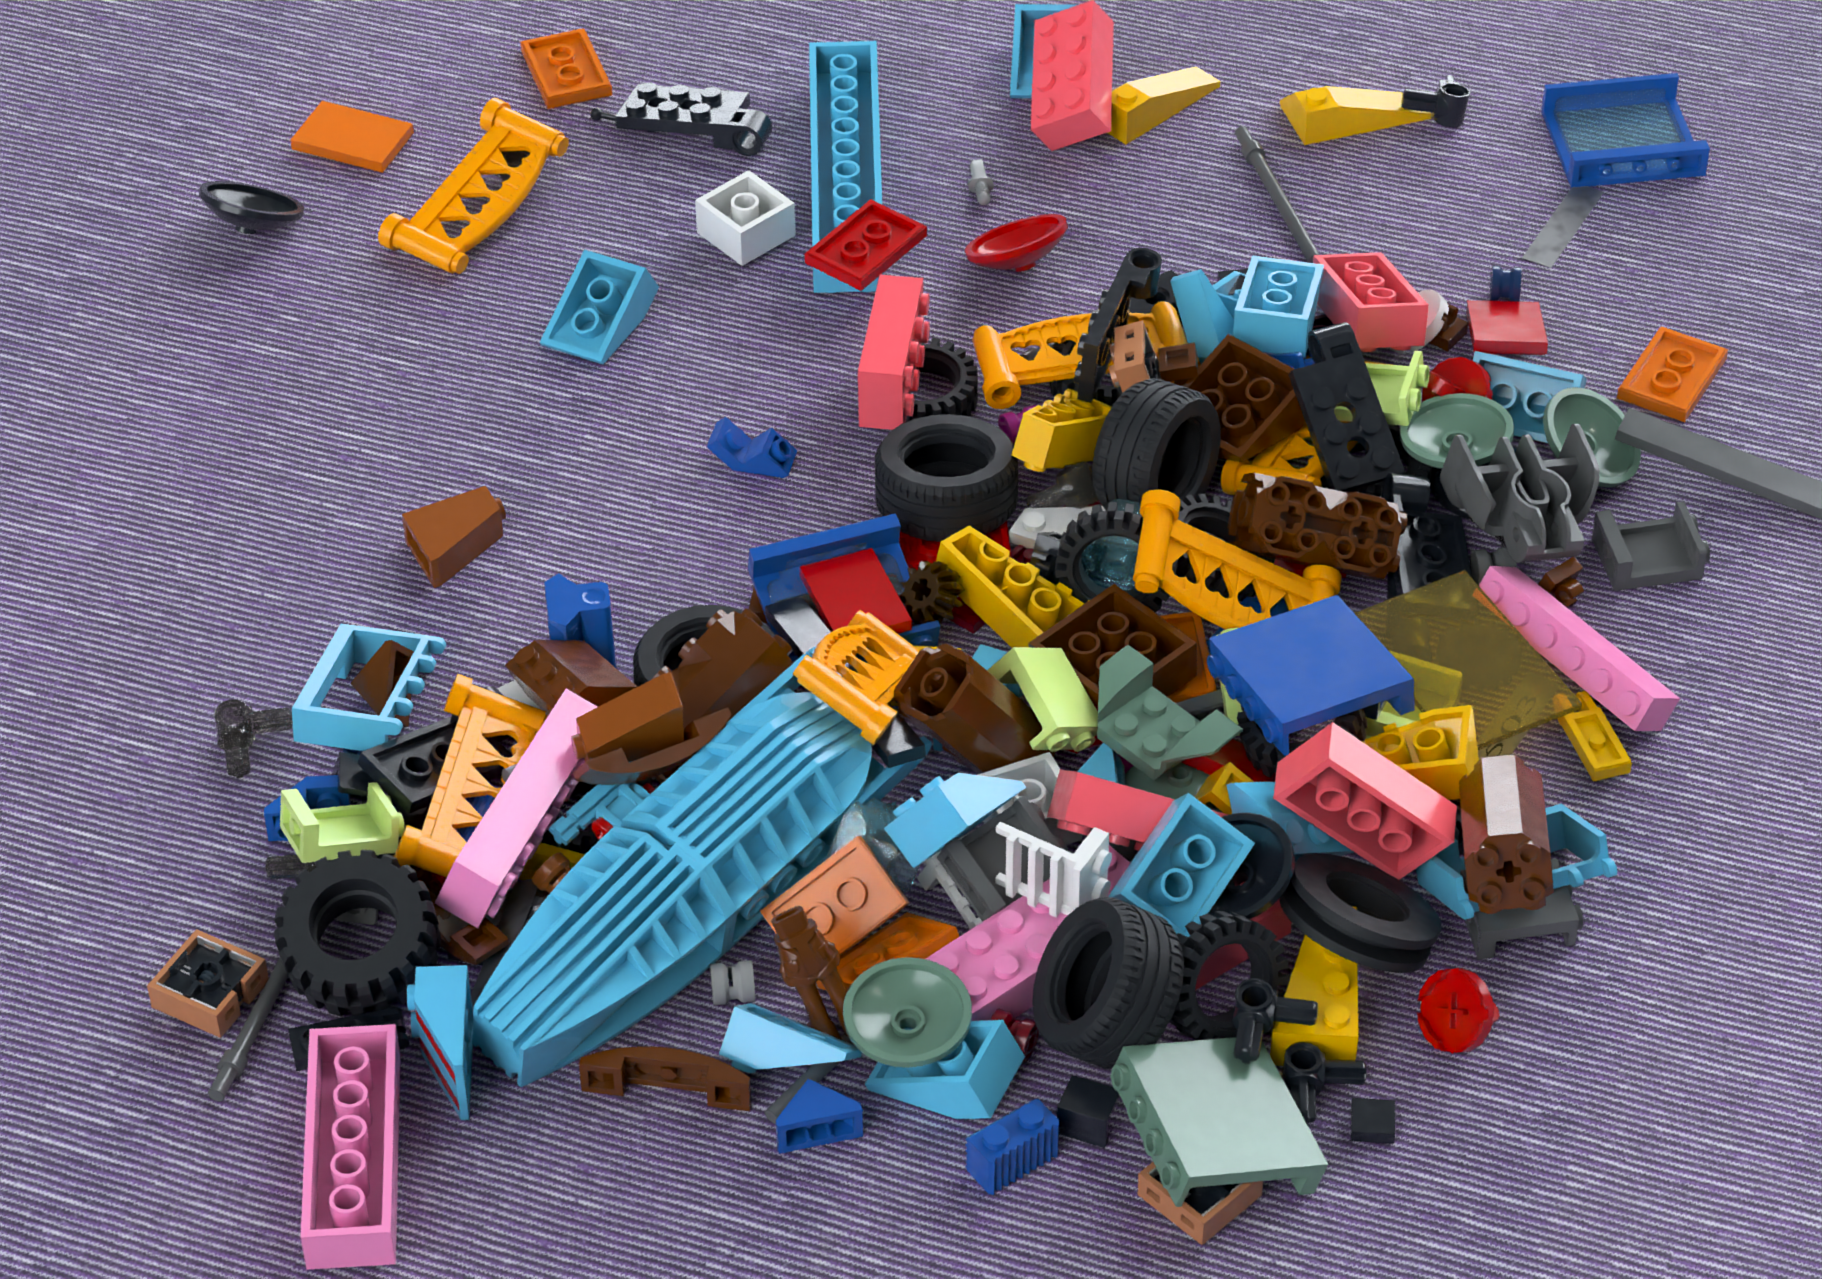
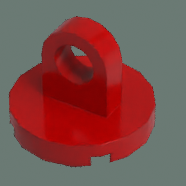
M1464 357L1448 358L1437 364L1432 371H1429L1428 386L1422 389V402L1436 396L1457 393L1479 395L1492 400L1493 392L1490 389L1489 380L1491 381L1489 373L1479 363Z
M1463 968L1437 971L1428 977L1419 992L1418 1001H1421V1012H1417L1418 1024L1425 1039L1435 1049L1443 1052H1471L1484 1042L1491 1031L1492 1025L1500 1016L1486 983L1476 973Z

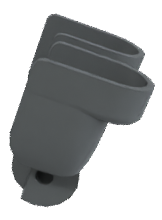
M1580 424L1571 425L1558 459L1542 460L1532 437L1528 434L1522 435L1515 453L1508 437H1500L1489 466L1477 467L1463 435H1455L1440 474V482L1452 505L1465 509L1475 524L1487 534L1504 537L1508 553L1517 563L1575 557L1581 553L1585 539L1577 524L1585 519L1594 500L1599 485V466Z

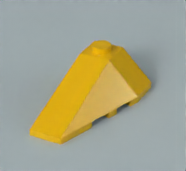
M1192 67L1127 82L1112 89L1111 131L1107 133L1127 145L1219 88L1220 81L1200 68Z
M1324 86L1295 92L1280 100V107L1304 145L1431 119L1432 114L1431 112L1402 108L1401 97L1403 92Z
M1471 705L1432 709L1418 714L1420 717L1418 721L1398 728L1396 723L1383 726L1384 733L1361 741L1448 800L1460 799L1459 781L1465 774L1468 776L1474 770V765L1479 761L1474 714Z

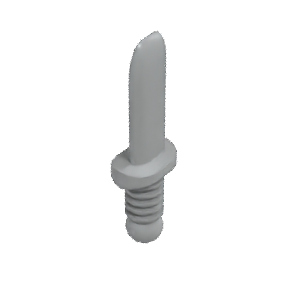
M975 159L970 163L972 178L968 180V189L976 193L978 203L985 206L990 203L989 191L993 189L994 184L992 178L986 176L983 160Z

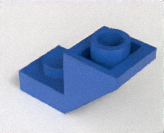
M726 416L716 422L706 446L734 471L785 478L789 475L798 451L772 427L751 439Z
M338 775L307 776L291 788L299 791L310 809L348 806L352 804L350 794L338 791ZM281 796L264 808L268 841H288L280 828Z

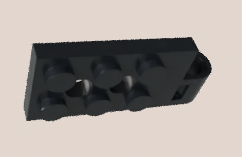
M650 82L637 84L615 115L616 128L710 135L713 136L714 148L734 149L743 156L756 155L772 132V122L765 113L759 110L748 109L750 106L749 92L724 91L716 87L696 89L689 88L686 85L669 87L657 86L655 83Z
M1134 248L1126 254L1110 289L1102 291L1098 307L1099 312H1092L1088 325L1089 333H1082L1077 348V354L1082 355V362L1079 361L1074 375V383L1079 384L1078 400L1092 403L1112 360L1110 344L1114 343L1115 328L1128 324L1131 297L1148 299L1157 294L1162 258L1156 251L1149 248Z
M1347 322L1310 331L1308 334V348L1315 364L1292 370L1289 373V378L1329 488L1348 492L1383 482L1388 473L1404 474L1403 464L1353 329ZM1338 406L1348 408L1352 413V422L1343 423L1339 421L1334 413L1335 408ZM1349 441L1361 443L1365 449V456L1361 458L1352 456L1347 449V443Z
M1388 473L1383 484L1382 498H1385L1387 502L1398 504L1399 511L1407 514V526L1404 533L1400 535L1398 550L1401 555L1400 564L1394 573L1400 615L1475 623L1479 610L1477 602L1472 599L1475 588L1462 517L1425 512L1430 497V482L1427 477ZM1423 555L1431 556L1433 561L1425 558ZM1428 583H1435L1437 588L1430 586Z
M488 686L484 688L492 692L498 693L500 695H503L494 686ZM452 714L451 717L362 751L357 764L408 814L427 807L431 803L459 716ZM510 735L485 737L501 756L507 758L513 756L500 743V741L508 738ZM500 765L476 767L475 769L487 781L502 776V770L505 768Z

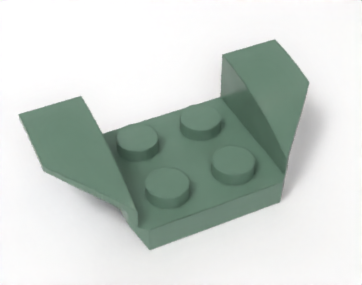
M1129 645L1118 651L1100 666L1097 738L1152 780H1156L1185 759L1215 754L1243 731L1240 726L1217 709L1202 721H1199L1152 686L1153 663Z

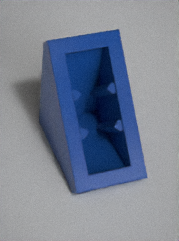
M807 1079L776 1119V1139L779 1154L863 1137V1110L861 1103L810 1079Z

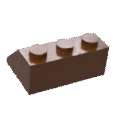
M534 640L528 646L520 649L514 658L505 664V667L525 694L542 710L546 711L548 715L565 689L599 707L637 687L590 645L580 640Z

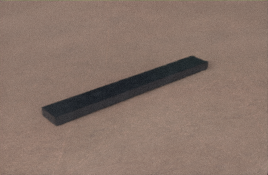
M801 596L765 606L766 618L781 637L788 642L798 658L806 654L812 647H816L822 638L831 632ZM849 663L845 664L847 668L857 672V670L852 665H850ZM891 703L888 704L890 707L896 710ZM897 713L880 739L874 745L871 744L873 750L888 768L926 757L925 744L899 713Z

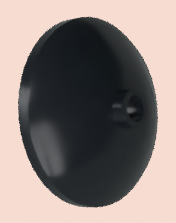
M211 181L203 183L199 190L201 200L220 219L236 225L235 229L245 234H256L257 230H275L293 224L302 218L304 213V206L298 200L281 192L256 185L230 181Z
M1235 813L1221 818L1255 844L1208 914L1215 917V911H1224L1228 914L1233 912L1252 919L1269 909L1287 889L1294 872L1295 853L1286 832L1275 821L1255 813Z

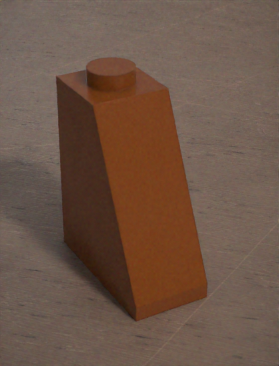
M486 485L402 514L405 542L433 588L442 586L503 537L502 520L506 519V512L500 498L494 499Z
M671 672L662 674L577 717V734L571 736L577 760L584 758L586 762L622 748L628 762L684 742L683 706Z

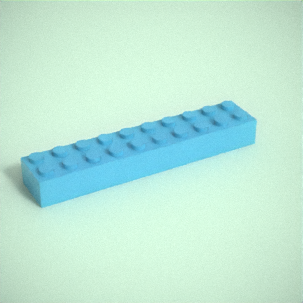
M877 41L809 42L812 247L870 199L882 204ZM813 268L814 293L876 291L879 277L860 291Z

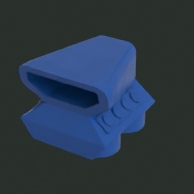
M560 573L545 581L549 639L585 641L616 668L608 585L604 582L575 584Z

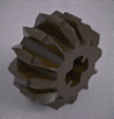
M920 561L918 570L907 568L910 578L908 581L899 582L901 587L905 588L904 592L899 595V598L912 620L919 625L938 620L940 626H942L944 618L947 620L954 619L952 612L954 606H963L961 601L957 599V596L965 591L962 585L957 583L960 578L957 572L949 569L946 564L940 561H934L933 563Z

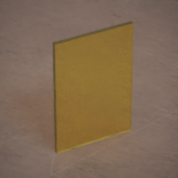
M1465 570L1355 612V615L1414 678V704L1422 713L1432 709L1472 706L1478 750L1577 711L1582 707L1581 701Z

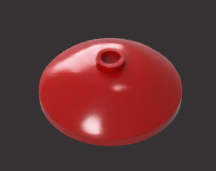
M1044 214L1019 219L978 236L966 246L965 254L970 262L978 266L996 270L1015 268L1016 272L1026 271L1036 265L1035 261L1043 258L1053 250L1064 237L1068 224L1066 218L1058 214Z

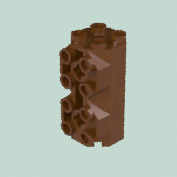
M1255 472L1244 474L1241 482L1248 484L1244 491L1236 490L1232 500L1227 529L1228 535L1236 536V542H1229L1230 544L1254 555L1305 566L1327 565L1337 569L1340 573L1371 580L1384 579L1388 572L1395 573L1397 571L1401 558L1400 551L1398 550L1399 539L1407 526V514L1399 511L1398 504L1387 502L1382 497L1359 492H1341L1315 486L1313 482L1286 476L1273 477Z
M745 608L741 613L732 611L729 614L722 609L717 611L706 624L708 630L698 640L693 637L682 647L678 654L682 659L679 667L672 671L665 666L653 677L654 679L662 674L671 672L683 706V729L693 720L727 707L731 712L729 721L793 664L789 658L793 649L788 642L777 634L772 637L762 628L763 623L760 618L751 610ZM689 759L662 775L668 779Z
M947 643L937 646L936 649L930 647L921 649L894 689V701L899 704V714L916 728L934 737L942 744V749L977 774L1050 752V750H1033L1029 744L1042 731V726L1034 711L971 656Z
M1516 755L1482 757L1474 765V770L1468 776L1465 774L1459 781L1464 859L1469 900L1478 903L1479 911L1486 914H1494L1504 909L1515 908L1538 910L1546 905V897L1554 893L1542 774L1534 768L1533 771L1524 765V761Z

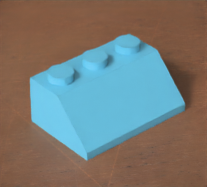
M1479 351L1474 352L1472 360L1479 363L1489 373L1491 381L1489 380L1490 389L1493 390L1492 400L1502 405L1511 415L1514 424V436L1522 437V435L1529 434L1533 440L1548 443L1543 425L1544 410L1547 403L1564 389L1572 387L1585 388L1587 378L1581 374Z
M1275 782L1227 784L1232 814L1255 813L1268 817L1279 824L1293 845L1295 862L1299 857L1311 853H1326L1339 856L1354 853L1273 799Z
M1187 793L1171 803L1108 897L1119 899L1160 916L1172 926L1176 935L1180 933L1189 937L1190 935L1185 926L1191 921L1201 925L1199 916L1209 913L1255 843L1190 793Z

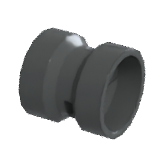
M1507 547L1498 548L1495 552H1488L1485 549L1471 551L1470 566L1475 588H1478L1490 566L1517 567L1516 561L1509 555Z

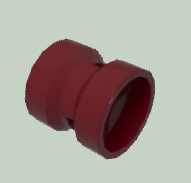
M997 1009L990 1020L1004 1021L1025 1055L1022 1062H1027L1034 1052L1040 1033L1036 1022L1027 1018L1022 1021L1016 1020L1011 1012Z

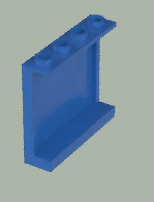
M1338 595L1209 638L1210 655L1207 656V666L1211 675L1214 678H1219L1225 685L1230 698L1236 699L1241 704L1247 718L1257 723L1262 729L1267 742L1274 743L1284 756L1290 754V733L1387 700L1399 715L1415 711L1414 678Z

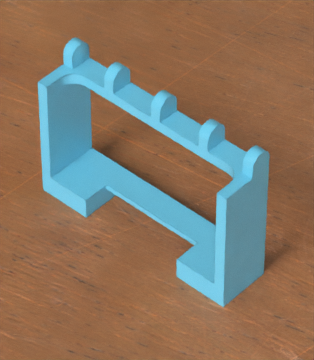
M340 624L292 707L294 741L365 751L387 742L388 735H398L403 728V724L394 717L395 715L407 716L411 713L413 703L405 697L407 693L420 694L425 683L417 675L419 672L431 673L434 670L436 661L432 654L443 653L446 647L445 640L436 636ZM393 640L414 651L379 716L321 708V703L335 679H346L355 662L367 664L385 641Z
M1563 804L1545 808L1550 852L1567 848L1583 860L1552 870L1553 889L1569 884L1575 888L1582 886L1586 879L1604 875L1607 878L1617 875L1616 864L1608 855L1605 833ZM1454 839V843L1416 868L1419 885L1462 919L1467 920L1473 918L1474 912H1478L1479 909L1478 903L1470 901L1468 893L1465 892L1463 876L1460 875L1461 870H1466L1464 857H1459L1458 841Z

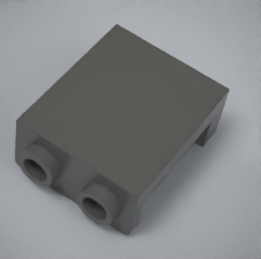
M1684 501L1676 502L1674 515L1671 518L1617 525L1611 510L1596 511L1592 541L1614 591L1703 579L1705 563H1708L1710 560V549L1707 541L1701 539L1698 532L1697 519L1694 514L1689 513Z
M1024 795L1016 799L1011 807L962 839L957 837L946 844L937 856L941 865L982 922L1023 896L1016 893L1011 898L1005 895V887L995 883V877L999 872L1006 875L1007 837L996 833V826L999 822L1069 852L1065 842L1059 836H1054L1046 826L1045 817L1041 809L1035 803H1030ZM1022 845L1021 882L1028 885L1029 847ZM1045 854L1043 883L1050 879L1051 857Z
M1551 859L1552 870L1560 868L1558 859ZM1461 870L1460 875L1463 876L1464 889L1468 893L1466 870ZM1569 884L1553 889L1554 893L1546 897V905L1538 910L1515 908L1504 909L1494 914H1486L1481 911L1474 912V917L1465 920L1477 959L1494 958L1496 941L1562 933L1566 946H1574L1576 944L1577 931L1583 928V915L1580 906L1573 904L1571 898L1572 886Z

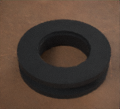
M1311 853L1299 857L1295 862L1291 881L1279 899L1281 908L1288 919L1310 939L1343 958L1387 972L1408 973L1422 968L1429 957L1430 946L1436 942L1442 929L1441 920L1436 911L1412 888L1375 867L1339 855Z

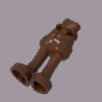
M802 906L793 907L775 916L771 922L777 933L774 936V942L778 946L781 962L779 972L787 986L796 988L808 1014L809 1022L806 1026L841 1040V1036L829 1017L817 989L816 982L821 980L836 1009L839 1024L844 1034L849 1037L843 1020V1005L847 990L837 970L840 956L835 948V944L825 939L817 929L816 922L813 919L807 918Z

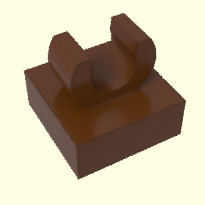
M1448 304V314L1444 313L1441 318L1444 321L1442 329L1429 342L1447 352L1468 331V322L1457 317L1458 308L1451 304Z
M1195 342L1159 348V373L1161 380L1167 382L1174 381V384L1182 386L1187 379L1199 377L1198 353Z
M1573 556L1546 572L1538 585L1552 596L1555 595L1556 599L1568 608L1578 601L1576 597L1584 592V588L1576 580L1583 567Z

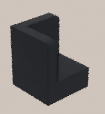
M339 752L332 775H338V791L340 793L362 796V804H365L368 799V783L375 781L357 764L360 755Z
M1071 1075L1057 1106L1059 1135L1104 1148L1109 1138V1120L1120 1096L1118 1091L1114 1087Z

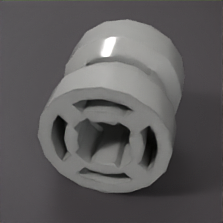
M752 960L739 961L735 966H726L723 963L710 964L713 1006L726 1005L729 1000L739 999L742 1003L755 1002ZM729 980H732V986H729Z

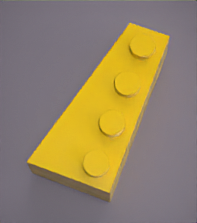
M1068 388L1064 391V394L1059 393L1055 395L1054 401L1048 399L1044 401L1043 406L1037 405L1023 413L1011 456L1024 461L1026 468L1037 472H1045L1047 468L1053 467L1063 469L1065 465H1083L1086 461H1093L1100 430L1112 407L1093 399L1092 403L1078 400V392Z
M967 526L941 541L936 562L940 561L946 564L949 569L956 571L960 576L957 583L961 584L965 591L958 596L1011 648L1029 647L1028 643L1085 604L1072 596V589L1060 582L1057 585L1049 582L1039 575L1040 569L1029 562L1026 564L1017 562L1009 557L1010 551L971 526Z
M1304 935L1284 998L1317 1002V1022L1312 1026L1276 1022L1272 1032L1270 1057L1275 1066H1283L1286 1049L1294 1043L1307 1042L1317 1046L1321 1052H1325V1059L1356 1060L1359 1037L1357 963L1331 952Z

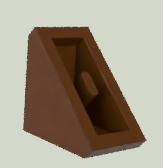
M393 640L385 641L350 683L378 716L414 651ZM407 693L405 698L411 701V694ZM410 714L407 716L395 715L394 718L399 719L403 727H409Z

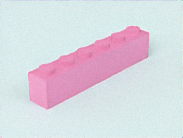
M1503 566L1489 567L1472 597L1473 600L1634 731L1662 730L1680 700L1678 696L1520 569Z

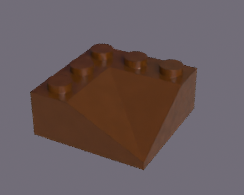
M1230 334L1221 341L1198 367L1199 377L1187 379L1182 386L1203 393L1216 409L1221 428L1218 458L1244 462L1297 432L1306 422L1289 378V373L1294 368Z
M1115 584L1028 643L1029 648H1062L1092 703L1098 706L1100 666L1127 645L1153 663L1152 686L1165 696H1170L1197 676V642Z

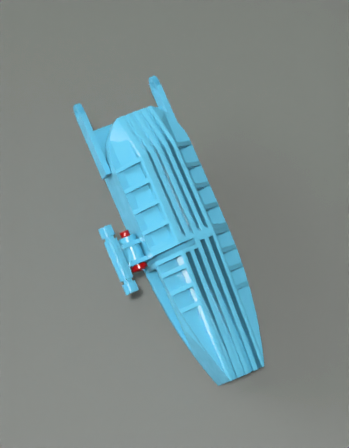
M816 647L809 649L806 654H803L731 718L726 723L724 729L658 788L654 789L648 783L640 786L635 784L636 782L618 785L597 784L566 812V818L561 816L549 827V832L554 835V840L558 844L563 843L566 846L580 833L579 828L584 830L591 824L592 831L599 841L567 873L536 910L496 967L473 1009L472 1045L475 1047L479 1045L482 1053L487 1058L492 1059L498 1068L502 1067L505 1069V1074L509 1078H513L518 1073V1086L528 1085L595 1050L635 1025L687 987L710 967V964L715 963L764 918L760 910L831 856L847 839L855 823L923 760L921 758L895 767L885 768L871 756V743L860 736L861 729L813 693L794 692L801 684L797 682L798 678L792 674L806 655L812 658ZM923 736L920 739L925 744L927 755L932 747V742Z

